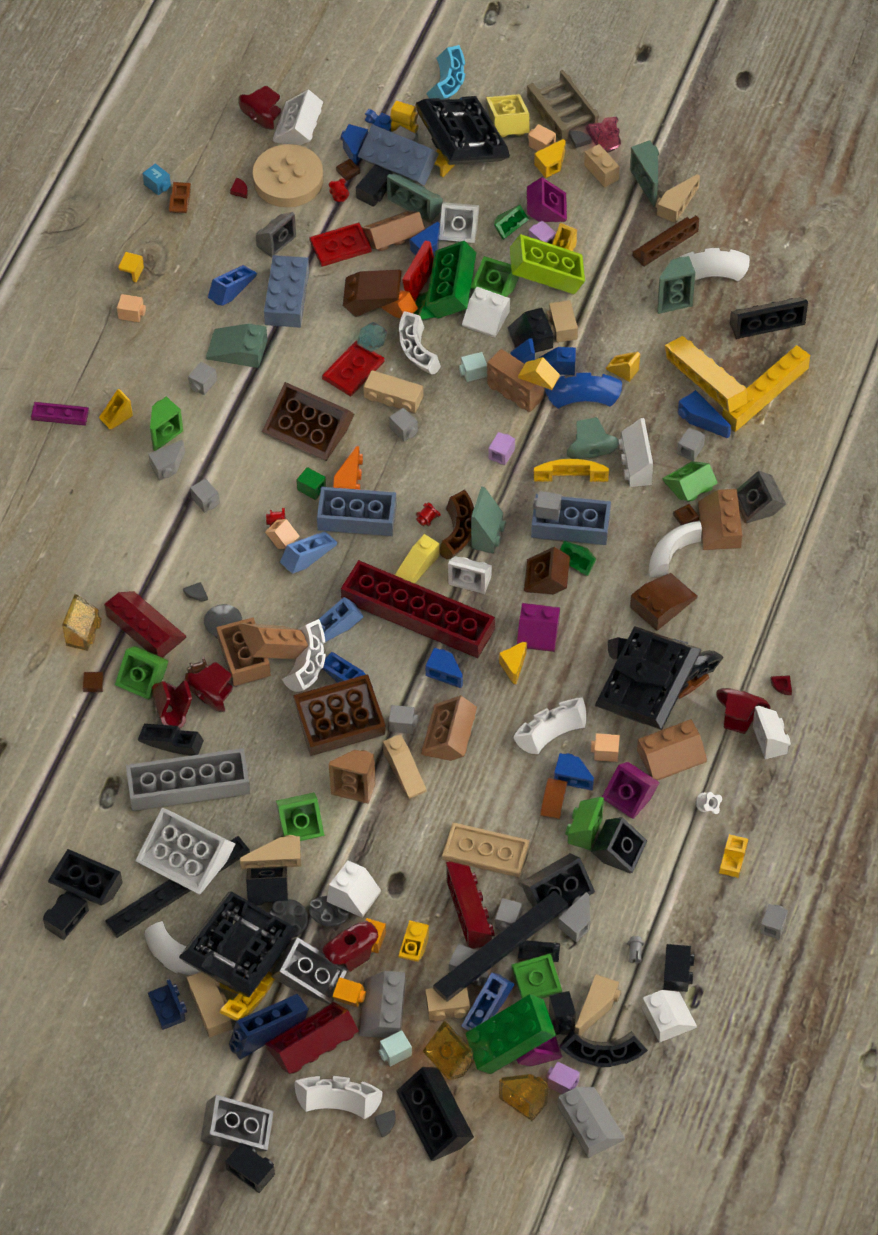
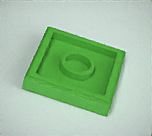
M551 953L511 964L521 999L529 994L543 999L549 997V995L562 993Z

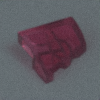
M617 117L604 118L602 123L588 124L585 128L595 145L600 144L607 153L621 145L620 129L617 128L616 124L618 122Z

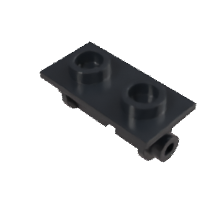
M526 940L519 945L518 959L529 960L551 953L553 962H559L560 943Z

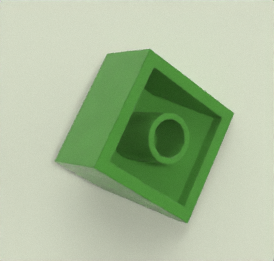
M484 256L472 282L471 289L475 290L476 287L507 297L514 291L519 276L512 274L511 264Z
M167 396L152 406L150 433L154 451L160 449L183 432L181 409Z
M691 461L662 478L678 499L688 502L697 499V495L700 493L711 491L713 486L718 484L710 464Z
M137 646L126 649L115 685L149 700L153 695L152 686L160 683L164 678L169 660Z
M315 792L276 800L284 837L286 835L300 836V841L325 836Z
M603 797L582 800L579 807L574 808L572 819L574 820L572 824H568L565 833L568 836V844L591 850L603 819Z

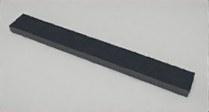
M239 836L230 840L235 843V846L227 862L219 872L250 853V849ZM169 879L105 920L106 925L118 938L191 890Z
M552 892L435 983L433 989L448 1002L567 909L568 903L557 892Z

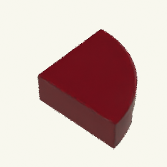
M236 178L230 189V194L247 199L248 189L246 183Z
M790 675L771 676L770 682L776 691L784 695H792Z

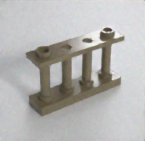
M564 70L560 71L559 81L544 88H537L534 83L527 85V98L560 140L564 139L567 141L570 129L588 121L591 122L594 128L598 127L599 114L597 110L592 108L574 85L570 75H567ZM561 87L567 91V93L551 100L545 99L543 96ZM570 98L576 103L558 112L552 108V106ZM580 109L584 113V116L568 123L561 120L562 117Z

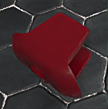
M264 86L250 95H240L238 104L241 111L265 129L274 130L273 121L281 113V109L275 105L279 101L280 95L268 86Z
M214 662L196 674H185V681L188 682L189 689L194 695L213 710L225 712L223 702L233 690V686L228 683L232 677L230 672L217 662Z
M166 681L154 684L152 691L162 724L182 728L186 723V714L192 701L188 682L182 681L177 688L172 684L166 683ZM170 705L172 707V711L166 712L168 706Z
M721 688L716 692L717 699L726 708L723 727L728 730L746 734L754 720L755 707L761 706L771 709L769 703L764 698L745 691Z
M361 921L327 942L323 947V953L330 962L338 965L345 964L351 972L370 959L372 946L378 939V931L371 922Z

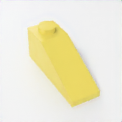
M424 534L412 547L395 575L416 583L440 556V544Z

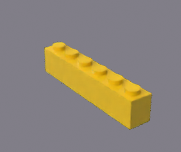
M681 336L665 345L667 360L729 413L748 403L746 387L739 384L733 376H730L722 367H719L712 358L707 357L701 349L694 346L692 341Z
M796 345L746 388L748 392L747 404L730 413L723 408L722 417L731 425V429L735 432L809 369L810 354Z

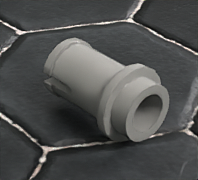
M632 936L628 941L630 946L629 962L633 963L635 959V964L641 963L644 942L641 937Z

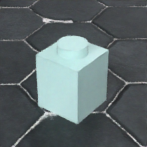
M482 352L461 357L459 371L461 376L464 375L466 382L487 377V363Z
M401 1030L380 1041L379 1054L382 1060H387L391 1067L412 1056V1046Z

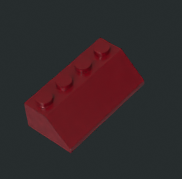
M135 591L118 592L104 604L106 616L146 651L163 658L187 638L183 632Z
M451 861L446 862V882L467 947L471 949L483 947L492 940V936H495L492 924L489 925L487 921L489 919L488 910L481 903L483 902L482 892L476 888V884H478L476 874L471 872L470 866Z
M332 1002L265 1043V1045L282 1070L291 1074L300 1071L302 1066L308 1062L316 1061L321 1054L334 1050L342 1041L352 1039L359 1030L349 1010Z

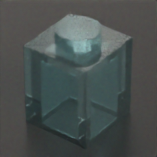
M372 322L361 328L357 344L369 352H373L384 345L388 330Z

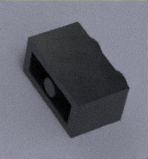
M375 164L356 186V198L374 207L383 199L384 194L387 192V176L393 173Z
M69 891L61 894L57 898L56 904L51 909H48L43 916L45 929L65 940L88 913L87 901Z
M666 945L663 990L688 992V985L693 984V972L689 971L690 966H694L695 954H691V946Z
M570 991L549 995V1016L556 1035H567L573 1029L575 1030L576 1011Z
M240 1143L225 1161L227 1171L258 1193L263 1190L275 1175L273 1162L267 1157L262 1158L252 1146H245L243 1143Z

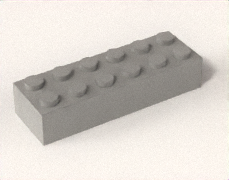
M244 748L126 765L132 811L250 794Z

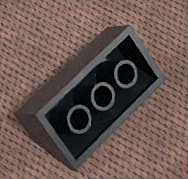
M801 297L790 298L784 301L731 311L730 325L736 339L805 325L808 301Z
M421 1067L396 1090L431 1161L462 1149L474 1138L439 1067Z

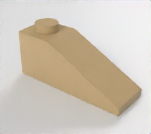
M696 174L666 191L662 198L659 197L656 202L657 216L676 223L698 190L700 175Z
M399 734L383 741V753L408 799L427 792L402 735Z
M286 835L240 858L241 870L279 866L301 867L300 836Z
M595 975L575 1026V1031L579 1035H582L611 1010L614 1001H619L621 990H619L618 981Z

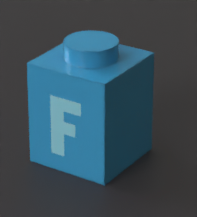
M156 163L142 173L144 185L157 195L167 191L171 186L170 174Z

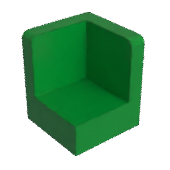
M309 467L296 479L297 490L314 500L320 496L321 487H326V477Z

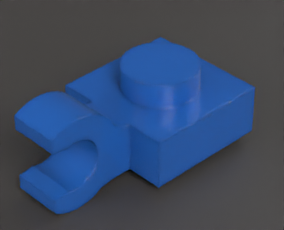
M372 109L366 111V122L391 132L392 120L389 115L381 112L378 116Z

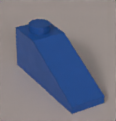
M242 265L214 278L208 298L221 306L233 301L257 276V273Z
M696 390L679 400L678 414L682 419H685L689 424L725 438L730 437L731 425Z
M331 652L325 658L322 668L337 683L366 675L364 671L334 652Z
M491 973L461 1027L469 1031L493 1017L504 1004L515 984L500 974Z

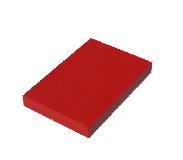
M360 222L309 237L321 267L372 252Z
M426 240L402 278L404 290L410 292L414 302L432 273L434 255L431 242Z
M355 341L322 375V379L351 397L367 381L371 371H376L385 362V358Z

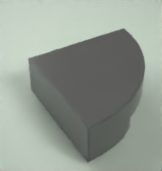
M569 132V137L575 148L592 143L591 137L584 132Z
M201 582L183 588V592L188 598L198 601L208 600Z
M395 1110L375 1116L381 1137L388 1135L394 1127L396 1121Z

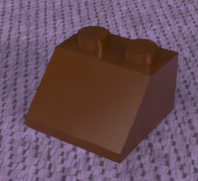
M552 547L527 559L524 591L527 593L553 595L567 589L570 556L558 548Z

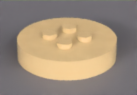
M284 144L272 147L263 152L253 166V183L257 194L264 201L274 206L296 207L306 204L319 194L323 186V166L321 160L313 151L300 145Z

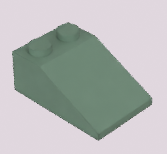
M649 140L631 147L630 171L654 207L656 206L658 191L659 150Z
M242 324L214 329L206 359L259 368L268 340L266 326Z
M481 486L471 516L472 549L494 554L495 547L500 545L501 536L499 535L500 532H504L506 521L503 520V512L487 489Z

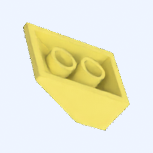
M520 94L486 97L490 119L501 137L512 134L521 136L530 132L529 112Z

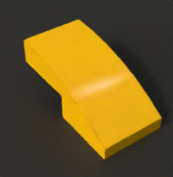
M729 834L719 870L720 874L739 878L749 839Z

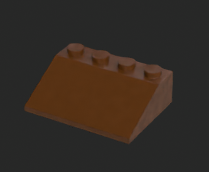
M284 382L262 432L327 461L347 432L355 414L346 408Z
M368 674L293 695L310 756L385 735L386 725Z

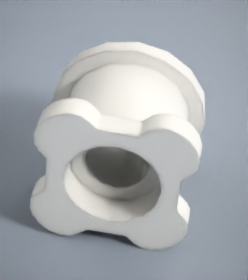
M712 792L700 793L696 799V807L701 812L712 811L713 814H718L722 797L721 795H713Z

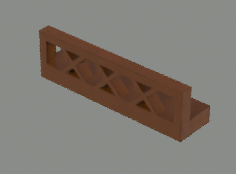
M696 215L691 219L688 217L684 218L634 250L632 256L642 266L648 265L698 233L699 218Z

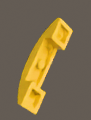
M582 459L554 460L534 467V482H552V476H590V482H608L609 468L602 464Z
M268 972L249 998L238 994L234 1000L229 999L220 1009V1013L235 1021L250 1015L274 983L275 979L271 977L272 973Z

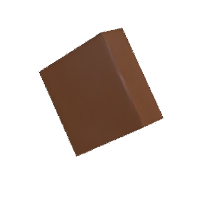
M351 159L336 166V171L346 181L361 173L360 168Z
M690 504L673 511V516L680 525L699 521V515Z
M84 672L83 692H103V672Z

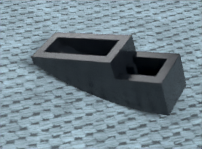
M144 723L138 737V741L146 745L188 756L198 755L204 742L197 731H183L178 726Z

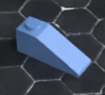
M326 532L299 540L286 546L280 563L292 574L302 571L333 549L338 542Z
M344 597L319 618L325 642L351 629L364 617L354 602Z

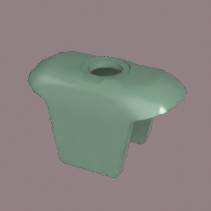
M597 417L579 420L576 422V441L567 449V456L571 459H585L611 454L619 446V440L612 435L606 434Z

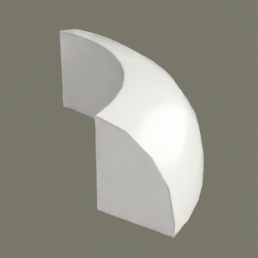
M719 248L705 249V252L696 254L690 252L680 256L690 257L696 272L695 280L720 276L739 281L746 274L750 260L749 256L742 252L731 249L730 252L720 251Z
M404 311L399 324L400 343L404 353L419 369L429 374L437 373L441 367L437 355L429 352L421 345V336L424 330L421 317Z
M700 521L678 526L668 532L658 542L650 559L649 578L662 577L668 574L670 560L677 549L692 543L701 542L702 527Z
M319 619L299 628L305 636L308 647L296 658L291 672L282 679L284 684L292 691L300 692L310 687L317 680L319 671L324 666L326 654H323V644L325 643V636Z
M583 697L560 702L557 708L552 710L546 708L535 714L534 720L528 724L524 723L515 733L514 740L517 745L528 753L539 754L541 749L557 736L571 730L585 728L586 707Z
M163 921L155 923L145 930L146 943L151 953L163 963L164 967L177 974L179 972L192 976L200 973L199 970L186 964L179 958L186 946L178 943L168 934Z
M320 1076L295 1081L297 1100L305 1112L325 1108L340 1109L352 1112L366 1119L377 1110L382 1099L383 1092L378 1088L363 1081L361 1084L350 1082V1078L333 1076V1079L320 1080Z

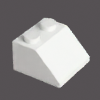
M444 202L441 210L439 240L459 242L465 240L466 242L475 243L479 205Z
M476 287L469 300L462 326L495 338L510 312V298Z
M455 556L449 560V585L485 594L492 576V565H488L485 562L472 561L466 557Z
M756 706L753 729L764 758L769 759L787 754L788 746L791 743L788 734L785 735L782 718H779L774 710Z
M347 861L329 884L327 902L363 918L381 893V889L366 868Z
M660 990L643 997L642 1010L659 1043L697 1028L680 992Z

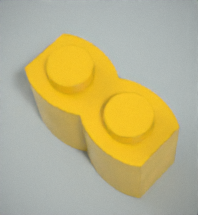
M396 100L390 113L392 120L391 131H396L402 126L416 134L419 127L417 124L418 112H416V107Z

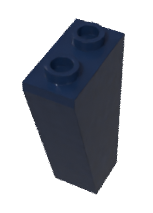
M295 994L237 1020L229 1042L231 1051L240 1060L263 1047L265 1043L305 1020L309 1008L300 996Z

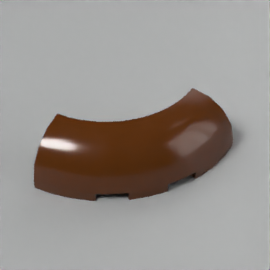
M466 490L451 496L446 507L452 520L453 532L442 540L440 555L447 560L458 555L472 537L471 516L474 505Z

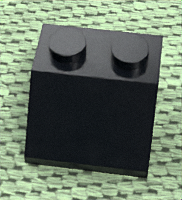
M543 308L524 312L508 326V332L515 348L528 339H533L535 353L553 348L554 335Z
M623 817L606 819L591 852L604 864L627 873H633L647 840Z
M287 866L247 868V900L254 905H262L264 902H272L274 904L277 901H288Z

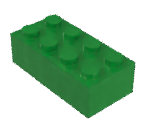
M465 240L435 251L425 307L438 319L463 311L468 307L477 252Z
M531 994L465 1033L477 1070L489 1074L496 1072L556 1036L544 999Z

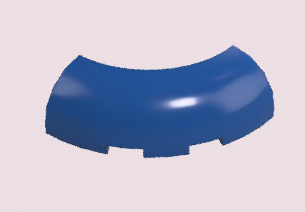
M576 373L574 377L565 378V376H560L553 390L545 388V391L551 403L558 409L570 403L583 401L598 402L611 407L621 394L622 381L602 374V377L591 376V373Z

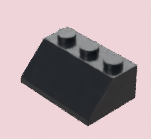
M67 849L48 880L50 884L101 906L115 897L123 883L120 871L70 849Z
M571 853L520 882L528 901L533 907L554 891L568 903V908L572 906L573 901L578 896L581 897L586 892L589 896L595 893L581 858Z

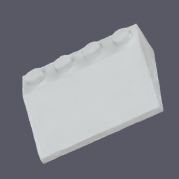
M162 807L136 862L201 894L225 865L235 843Z

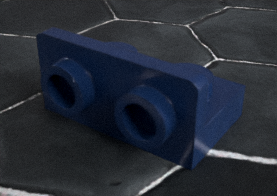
M170 979L166 980L167 985L148 992V997L162 1030L186 1021L184 1013H187L185 1003L184 1001H179L178 996H180L178 987L176 984L172 985Z

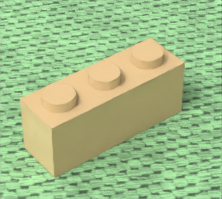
M372 370L364 385V398L399 409L404 407L408 412L416 413L423 399V386Z
M202 972L187 977L189 990L209 1038L232 1030V1021L234 1020L220 1013V1009L227 1003L224 993H220L218 990L219 982Z

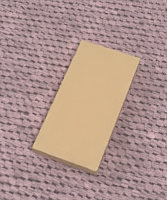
M452 823L442 860L520 878L530 840Z

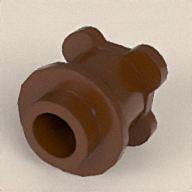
M205 657L201 658L202 662L189 663L190 667H187V672L196 674L208 667Z

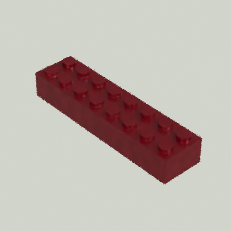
M360 560L357 561L341 587V599L344 597L349 599L359 609L476 658H479L495 631L494 616Z

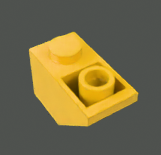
M564 139L554 142L552 145L534 153V165L545 178L561 171L566 145Z
M409 920L398 955L399 958L419 962L425 952L429 939V925Z

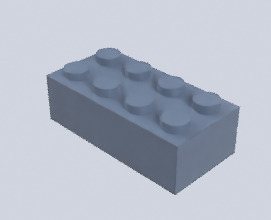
M372 124L358 157L368 163L376 164L392 173L409 178L425 186L439 153L429 147Z
M273 255L264 308L265 325L301 328L309 277V258Z
M321 487L317 513L318 530L393 536L397 507L396 492Z
M562 497L558 521L536 517V509H534L531 538L606 545L611 501Z

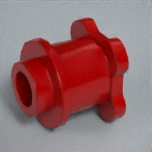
M343 178L338 181H331L328 184L330 187L329 192L336 202L345 201L350 194L345 186L346 181Z
M428 502L427 504L424 503V508L416 513V520L422 526H430V522L434 518L441 516L433 505Z
M282 508V511L272 512L270 510V514H266V525L271 526L276 520L286 519L285 508Z

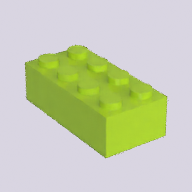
M522 234L509 247L513 275L571 294H575L585 282L583 256L580 253Z

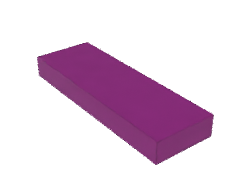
M34 402L31 420L86 426L89 407Z

